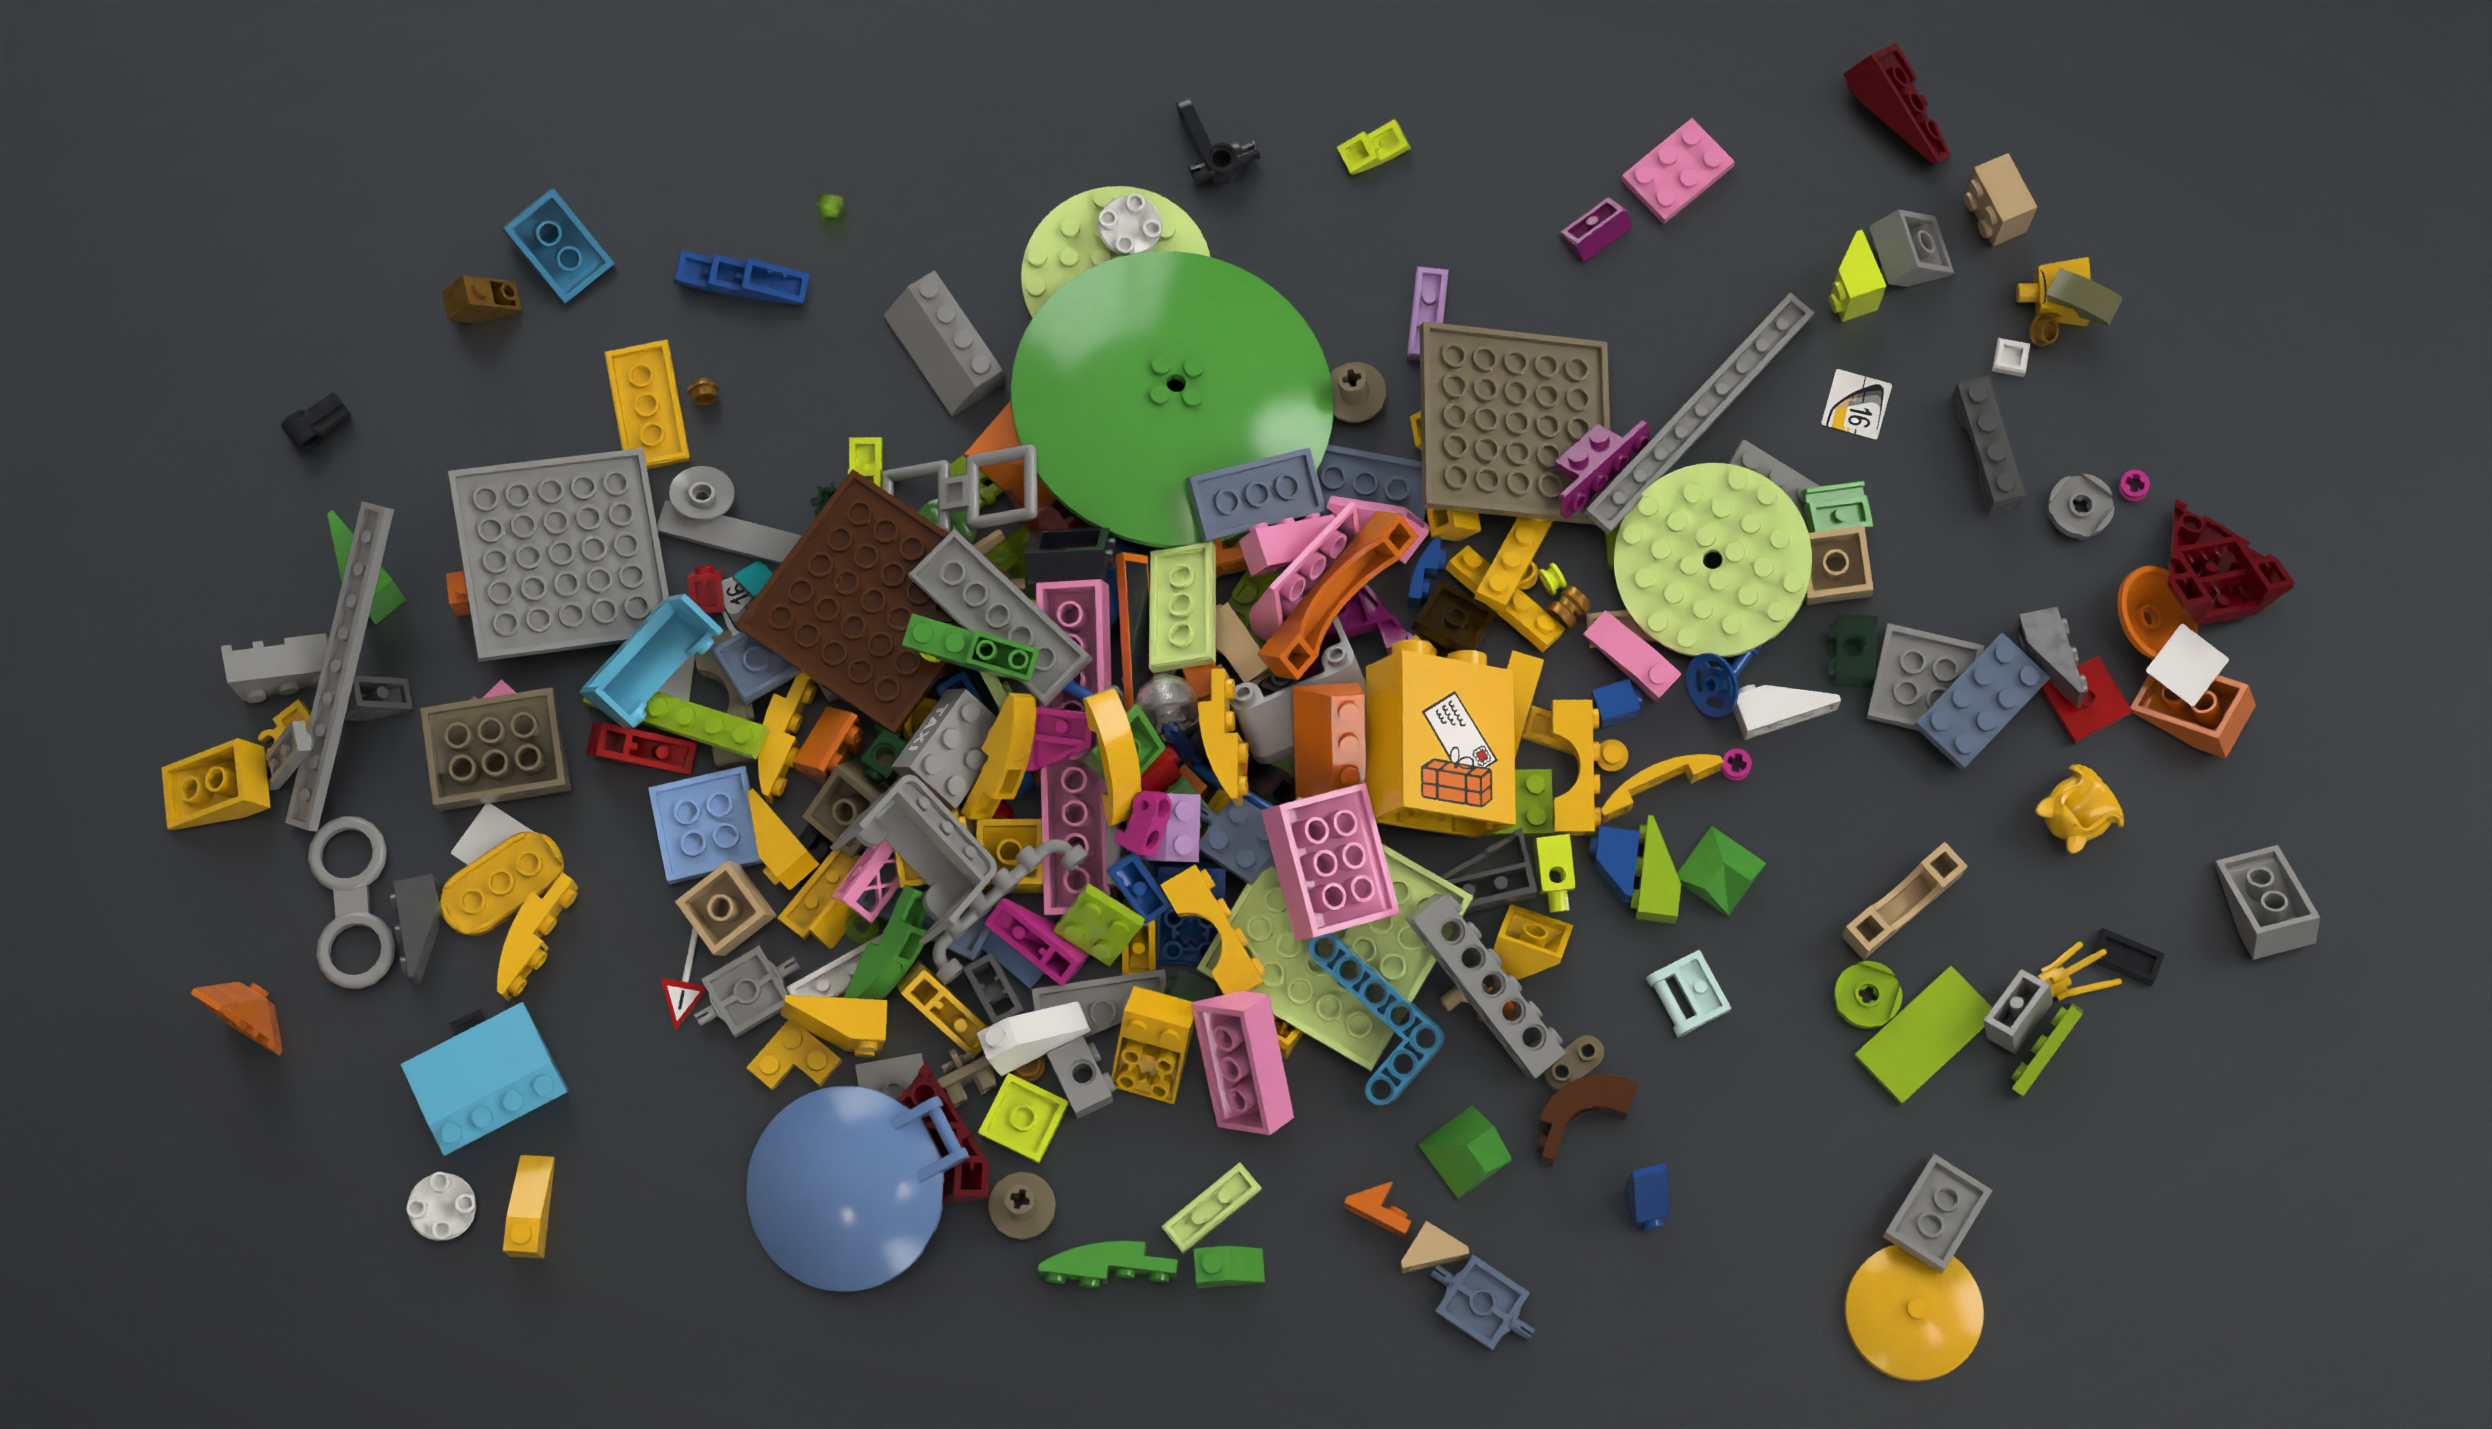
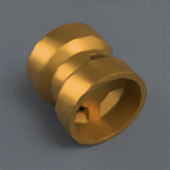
M1568 585L1561 592L1559 601H1552L1546 607V612L1566 628L1565 631H1570L1576 625V618L1580 615H1585L1592 606L1583 593L1575 587Z

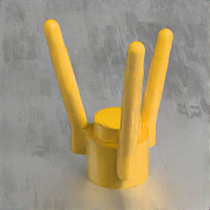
M2077 942L2050 965L2040 969L2041 974L2036 977L2050 984L2052 998L2056 997L2058 1002L2070 996L2120 985L2122 980L2117 978L2071 989L2067 988L2072 984L2069 975L2105 956L2107 953L2105 949H2101L2066 969L2063 966L2058 968L2082 948L2083 943Z

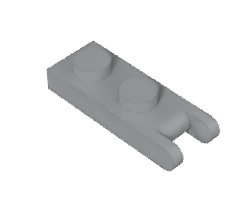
M291 721L265 754L266 767H270L272 776L268 780L269 790L280 789L311 751L312 738L307 733L305 721Z

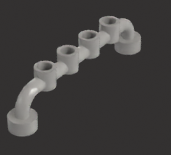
M1052 839L1040 844L1036 849L1028 845L1016 855L1015 859L1019 864L1012 871L1009 872L1006 867L998 871L990 880L994 887L986 894L981 891L968 906L970 909L945 929V932L935 942L932 953L934 963L939 969L935 975L937 979L946 986L963 972V966L956 958L949 961L946 957V950L950 944L964 935L973 923L987 914L996 902L1011 892L1018 885L1019 881L1035 870L1049 854L1054 852L1060 853L1063 856L1060 863L1068 872L1076 869L1089 856L1080 844L1073 848L1066 841Z

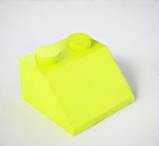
M1863 230L1856 231L1838 269L1828 297L1832 311L1839 314L1842 322L1877 311L1886 289V283Z

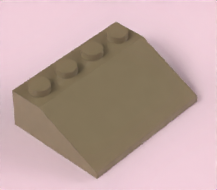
M552 687L420 708L433 806L439 811L571 791L567 756Z

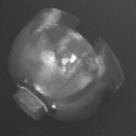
M1168 673L1157 674L1146 682L1136 695L1134 705L1137 704L1141 707L1158 735H1163L1161 732L1162 726L1167 725L1171 720L1176 721L1182 730L1186 728L1185 723L1192 719L1194 723L1199 721L1198 702L1200 701L1193 685L1184 678Z

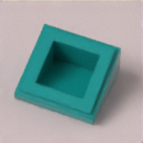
M759 559L736 573L733 577L736 583L754 600L773 573Z

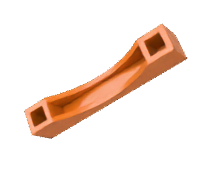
M1377 511L1260 649L1257 655L1276 677L1299 680L1318 657L1325 633L1343 606L1368 581L1385 568L1397 562L1419 537L1400 513Z

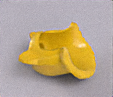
M2072 764L2069 767L2073 772V776L2059 783L2049 797L2040 801L2035 811L2039 816L2045 818L2047 828L2054 836L2066 840L2067 850L2071 854L2081 851L2086 841L2103 834L2111 823H2116L2118 828L2124 826L2125 822L2120 804L2110 788L2103 783L2102 779L2091 768L2080 764Z

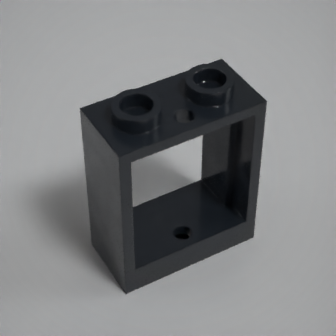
M1100 527L1031 530L1024 553L1027 584L1095 579L1107 581L1109 569H1114L1115 565L1114 557L1117 554L1116 537H1111L1110 528Z

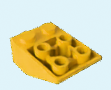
M1137 986L1133 987L1124 1009L1111 1075L1115 1088L1163 1102L1175 1103L1195 1026L1191 1006L1194 1002Z

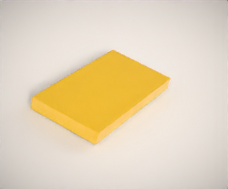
M668 339L604 352L622 450L643 448L647 470L691 461Z

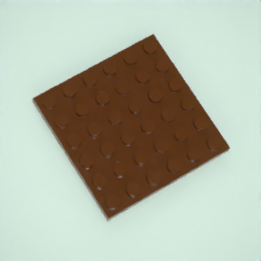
M852 469L735 626L741 632L872 721L897 735L950 664L944 661H927L921 656L920 652L902 646L912 613L962 628L908 576L949 533ZM990 561L1010 581L1013 579L1010 573Z

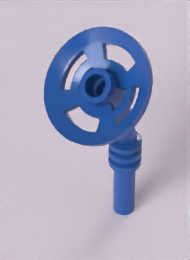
M1761 645L1750 652L1737 655L1730 665L1725 659L1714 653H1702L1692 659L1686 673V684L1691 700L1702 713L1718 718L1729 714L1734 709L1739 694L1737 676L1753 656H1757V650L1761 649ZM1707 661L1718 662L1722 665V669L1711 667ZM1699 670L1702 671L1701 677H1700V683H1701V688H1702L1703 691H1700V688H1699V685H1698V672H1699ZM1711 697L1716 700L1723 699L1724 707H1715L1708 701Z

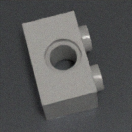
M1081 1036L1046 1053L1077 1119L1114 1102L1111 1092L1115 1091L1116 1088L1109 1073H1101L1096 1063L1101 1061V1057L1093 1042L1087 1044L1084 1036ZM1078 1070H1090L1093 1074L1092 1078L1087 1083L1076 1082L1074 1075Z

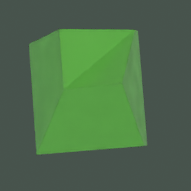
M1711 825L1677 874L1682 886L1729 917L1766 863Z
M1473 1105L1418 1143V1147L1457 1200L1512 1161V1157L1494 1125Z

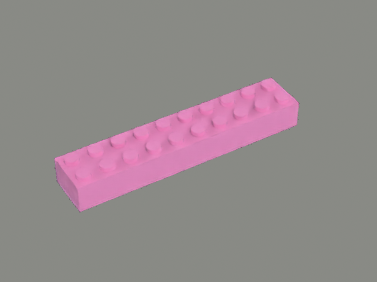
M1102 579L1036 583L1037 606L1093 659L1073 681L1095 694L1105 691V686H1112L1109 585ZM1064 690L1046 706L1048 708L1086 712L1084 702ZM1039 701V706H1040V707H1045V706ZM1094 748L1041 769L1042 843L1047 840L1059 839L1066 841L1073 848L1080 844L1089 854L1086 860L1071 872H1068L1061 865L1060 860L1063 856L1060 853H1051L1043 859L1044 915L1052 918L1062 917L1088 883L1118 901L1117 889H1112L1106 884V815L1102 800V793L1106 792V782L1083 762Z

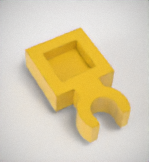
M297 699L273 718L277 727L273 730L267 729L262 731L258 736L259 741L266 743L271 738H274L275 743L291 721H305L307 730L311 716L310 710L303 701Z

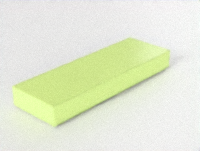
M1239 1162L1163 1224L1161 1229L1180 1252L1184 1254L1260 1192L1262 1188Z

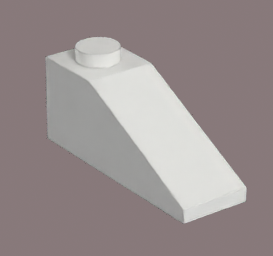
M1752 684L1739 689L1738 700L1733 711L1743 738L1747 740L1838 709L1841 699L1838 694L1770 685L1756 688Z
M1076 1001L1007 1017L979 1031L977 1035L987 1060L1000 1076H1003L1090 1032L1091 1029L1080 1003Z

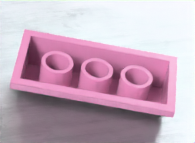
M1239 991L1192 1003L1193 1016L1217 1127L1271 1135L1292 1120L1294 1114L1269 994Z

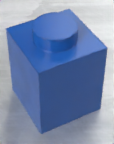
M1630 679L1594 689L1590 696V700H1593V709H1599L1600 730L1638 718L1640 706H1643V699L1639 688H1633Z

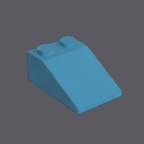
M554 188L545 192L501 228L520 253L564 303H567L615 264Z

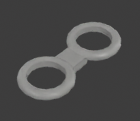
M342 816L330 820L322 826L309 844L308 862L312 875L322 886L333 890L336 918L325 926L317 942L316 958L320 971L330 982L342 988L361 989L375 984L387 974L394 961L396 944L392 930L381 918L371 914L369 885L379 877L385 866L387 855L386 843L383 834L373 823L354 816ZM345 830H353L365 834L370 839L373 848L372 859L368 867L359 875L351 878H337L329 874L322 860L323 849L328 840L335 834ZM353 926H366L377 933L381 942V953L376 964L367 972L358 975H349L337 970L331 959V947L336 936L344 929Z

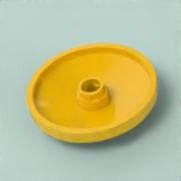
M1892 1245L1869 1257L1856 1271L1845 1296L1844 1317L1847 1332L1854 1347L1868 1364L1889 1377L1919 1382L1942 1377L1953 1371L1968 1358L1975 1348L1982 1331L1984 1309L1977 1283L1968 1269L1954 1256L1944 1272L1940 1274L1903 1249Z

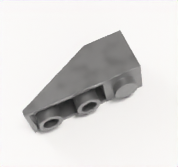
M2058 607L2019 614L2016 632L2022 651L2051 677L2048 681L2076 708H2080L2084 694L2088 693V686L2085 675H2079L2076 666L2079 664L2076 647H2070L2067 638L2070 636L2067 619L2061 618Z

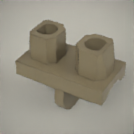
M955 1048L948 1051L952 1060L940 1065L944 1074L947 1075L937 1079L955 1108L969 1101L962 1086L972 1081H975L981 1094L997 1088L993 1073L995 1069L989 1063L986 1056L975 1060L971 1051L958 1056Z

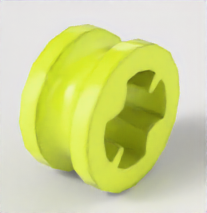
M1551 563L1548 565L1549 568L1547 570H1538V574L1546 591L1551 596L1557 594V589L1564 590L1567 587V583L1556 564Z

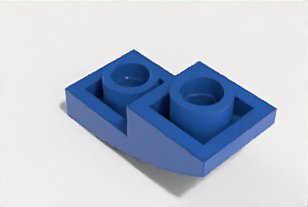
M1434 538L1416 566L1410 584L1407 607L1420 609L1421 598L1428 599L1430 579H1437L1438 569L1445 568L1447 550L1440 549L1441 538Z

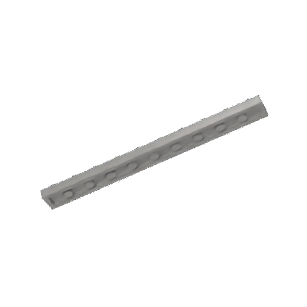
M1790 292L1591 503L1584 514L1609 535L1643 497L1641 493L1673 467L1813 317L1814 312Z
M363 501L361 502L307 729V733L312 738V748L298 767L285 821L287 824L308 831L318 832L394 509Z

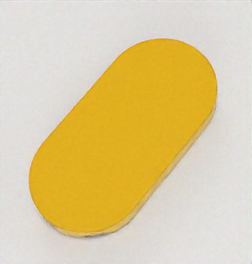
M527 831L509 837L447 880L442 889L443 893L440 900L441 914L451 928L464 935H482L493 930L517 914L531 892L542 897L549 891L563 872L564 862L559 847L549 836L542 833Z

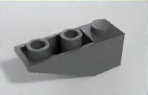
M433 873L393 881L395 892L390 893L392 909L394 912H398L400 924L395 925L398 943L404 946L405 956L400 957L403 975L408 976L415 985L421 983L443 919L440 903L442 895L440 882Z

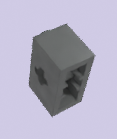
M993 952L963 967L964 975L991 1025L1007 1017L1025 1014Z

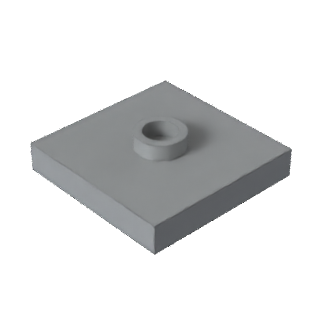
M922 1053L857 1064L855 1067L858 1086L877 1090L897 1101L903 1091L910 1086L918 1075V1071L924 1064Z

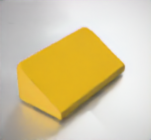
M832 897L811 922L808 929L814 938L827 948L832 949L859 917V914L849 906L840 904Z

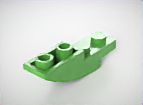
M913 613L902 643L904 648L934 656L936 659L1025 682L1031 681L1040 653V649L977 630L973 632Z
M908 885L904 886L879 944L867 943L843 998L882 1000L904 977L923 948L919 940L927 932V930L921 928L927 914L922 902L924 891Z
M1108 1241L1084 1245L1054 1255L1039 1264L1038 1272L1040 1276H1045V1281L1049 1283L1065 1284L1066 1279L1079 1280V1285L1083 1287L1099 1288L1100 1283L1108 1284L1109 1270L1115 1271V1276L1132 1279L1135 1278V1274L1149 1275V1280L1167 1283L1169 1278H1177L1179 1263L1176 1259L1146 1256V1242Z

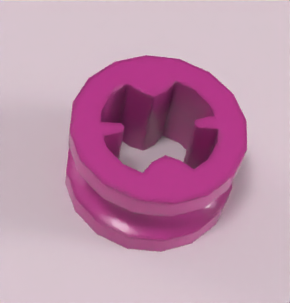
M2140 470L2127 471L2122 476L2119 484L2121 495L2130 502L2143 500L2150 488L2148 476ZM2132 479L2138 480L2139 487L2143 489L2138 488L2137 492L2130 491V485L2126 484V482L2128 481L2131 484Z
M1735 748L1729 750L1722 759L1724 762L1721 771L1731 781L1743 780L1749 774L1752 766L1750 755L1742 749ZM1734 758L1741 759L1740 765L1744 766L1745 769L1739 768L1738 772H1734L1731 770L1732 765L1727 763V761L1733 762Z

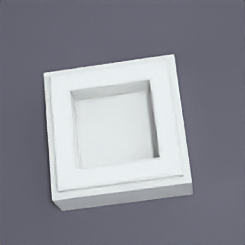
M1998 338L1992 371L2024 377L2030 344Z

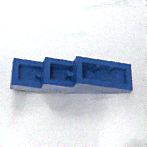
M681 250L673 283L734 297L803 305L810 274L747 258L746 262L717 254H714L713 258Z

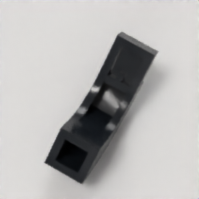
M1199 727L1190 741L1201 754L1202 761L1212 769ZM1248 751V790L1274 806L1293 802L1295 799V781L1281 768L1271 764L1258 763L1254 760L1251 752Z

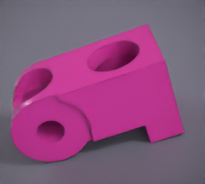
M1141 791L1133 799V814L1127 828L1118 829L1113 842L1138 855L1156 856L1171 814L1172 803L1169 796L1164 792Z

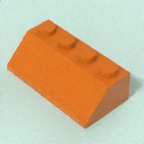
M1359 682L1292 686L1295 801L1299 796L1304 799L1366 783L1365 694Z

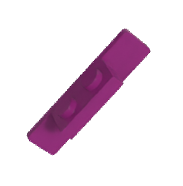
M1640 421L1623 438L1597 424L1555 461L1556 471L1574 481L1559 495L1560 514L1562 517L1568 519L1574 512L1581 510L1595 493L1602 491L1606 484L1616 474L1621 473L1650 442L1648 422Z

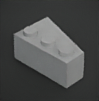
M322 633L284 638L283 644L264 647L263 641L252 642L251 649L232 651L231 645L221 646L227 683L243 702L247 701L249 703L264 701L267 698L266 696L278 693L280 695H292L297 693L300 688L308 686L317 688L329 641L328 635Z

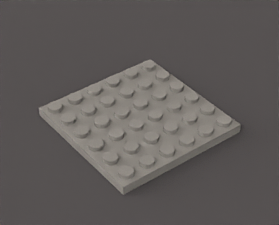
M643 448L448 471L447 476L477 662L624 643L655 608L669 597Z

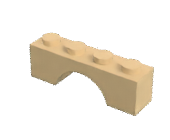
M1944 842L1891 892L1875 904L1870 905L1849 923L1841 934L1842 938L1864 961L1964 874L1968 866Z

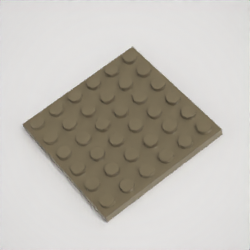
M1423 321L1419 326L1422 508L1596 525L1584 512L1607 488L1612 479L1602 491L1595 493L1581 510L1574 512L1568 519H1565L1560 514L1559 495L1574 481L1556 471L1555 461L1595 425L1599 424L1610 430L1607 342Z

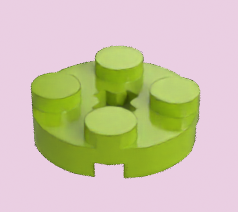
M1863 961L1848 967L1841 973L1834 987L1833 998L1837 1014L1852 1026L1860 1029H1878L1885 1026L1886 1023L1895 1017L1902 1003L1903 993L1901 985L1899 986L1897 979L1894 977L1895 974L1887 966L1875 961ZM1867 987H1871L1873 989L1872 994L1877 996V1000H1871L1869 1003L1863 1002V997L1859 996V990L1865 991Z

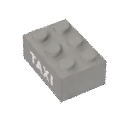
M947 689L891 767L902 777L905 775L916 776L948 809H957L977 781L982 766L989 758L981 748L987 738L988 731L993 726L997 717L967 689Z

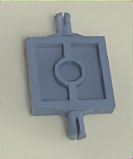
M1244 798L1243 806H1235L1232 800H1230L1225 808L1217 814L1201 804L1200 819L1208 824L1207 832L1199 841V851L1251 886L1259 875L1270 866L1276 869L1262 813L1259 808Z
M1472 1255L1464 1269L1456 1273L1455 1276L1439 1266V1264L1432 1271L1430 1277H1433L1447 1287L1445 1297L1436 1309L1435 1314L1489 1350L1493 1351L1502 1336L1510 1330L1524 1338L1527 1342L1536 1330L1519 1319L1521 1307L1529 1297L1530 1292L1475 1255Z

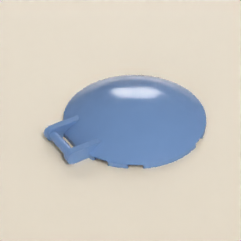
M834 1086L823 1088L798 1098L775 1116L760 1136L753 1151L747 1173L746 1199L750 1220L759 1242L770 1258L782 1270L802 1283L827 1291L849 1292L865 1290L886 1283L903 1273L924 1252V1247L932 1233L936 1231L941 1218L944 1172L970 1157L966 1148H961L941 1109L943 1103L940 1097L935 1096L910 1110L887 1094L877 1090L857 1086ZM927 1115H930L949 1153L945 1157H942L923 1120Z

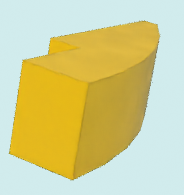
M1512 650L1507 669L1513 670L1514 743L1516 758L1544 659Z

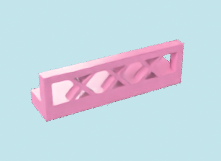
M885 839L874 847H868L831 897L840 904L849 906L869 923H873L900 886L894 848ZM894 852V857L889 858L891 854ZM895 862L896 876L891 882L881 883L880 869L886 863ZM874 878V884L869 885ZM875 889L876 903L868 912L856 901L865 890Z

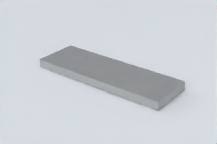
M955 528L908 574L909 578L963 629L973 632L977 630L1040 649L1031 681H1018L1045 707L1093 660L1082 647Z

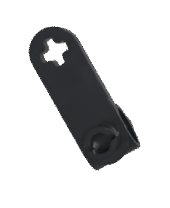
M1186 97L1176 102L1179 117L1201 161L1189 166L1192 178H1195L1194 183L1196 185L1206 180H1210L1212 184H1228L1238 174L1248 170L1247 163L1261 159L1258 148L1254 147L1256 146L1254 140L1241 146L1238 141L1229 144L1216 143L1212 145L1191 100ZM1219 160H1225L1229 162V165L1217 167L1215 163Z

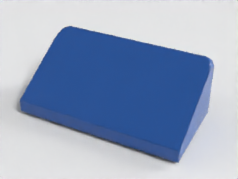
M1129 850L1106 870L1135 912L1145 918V925L1172 907L1166 894L1136 853Z

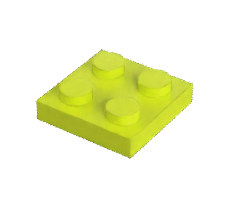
M1008 1073L978 1134L1040 1164L1069 1106V1101Z

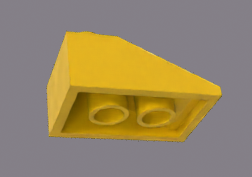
M236 738L161 768L168 830H178L246 818L271 808L265 748L262 745Z
M785 995L781 1007V1016L846 1052H854L855 1057L873 1058L874 1053L880 1054L886 1041L887 1000Z

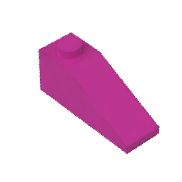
M1006 898L1001 899L984 923L1062 987L1078 973L1090 956L1084 950L1053 932L1056 923Z

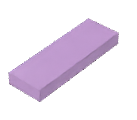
M1417 267L1407 360L1420 361L1419 326L1422 322L1443 323L1449 272L1447 269Z

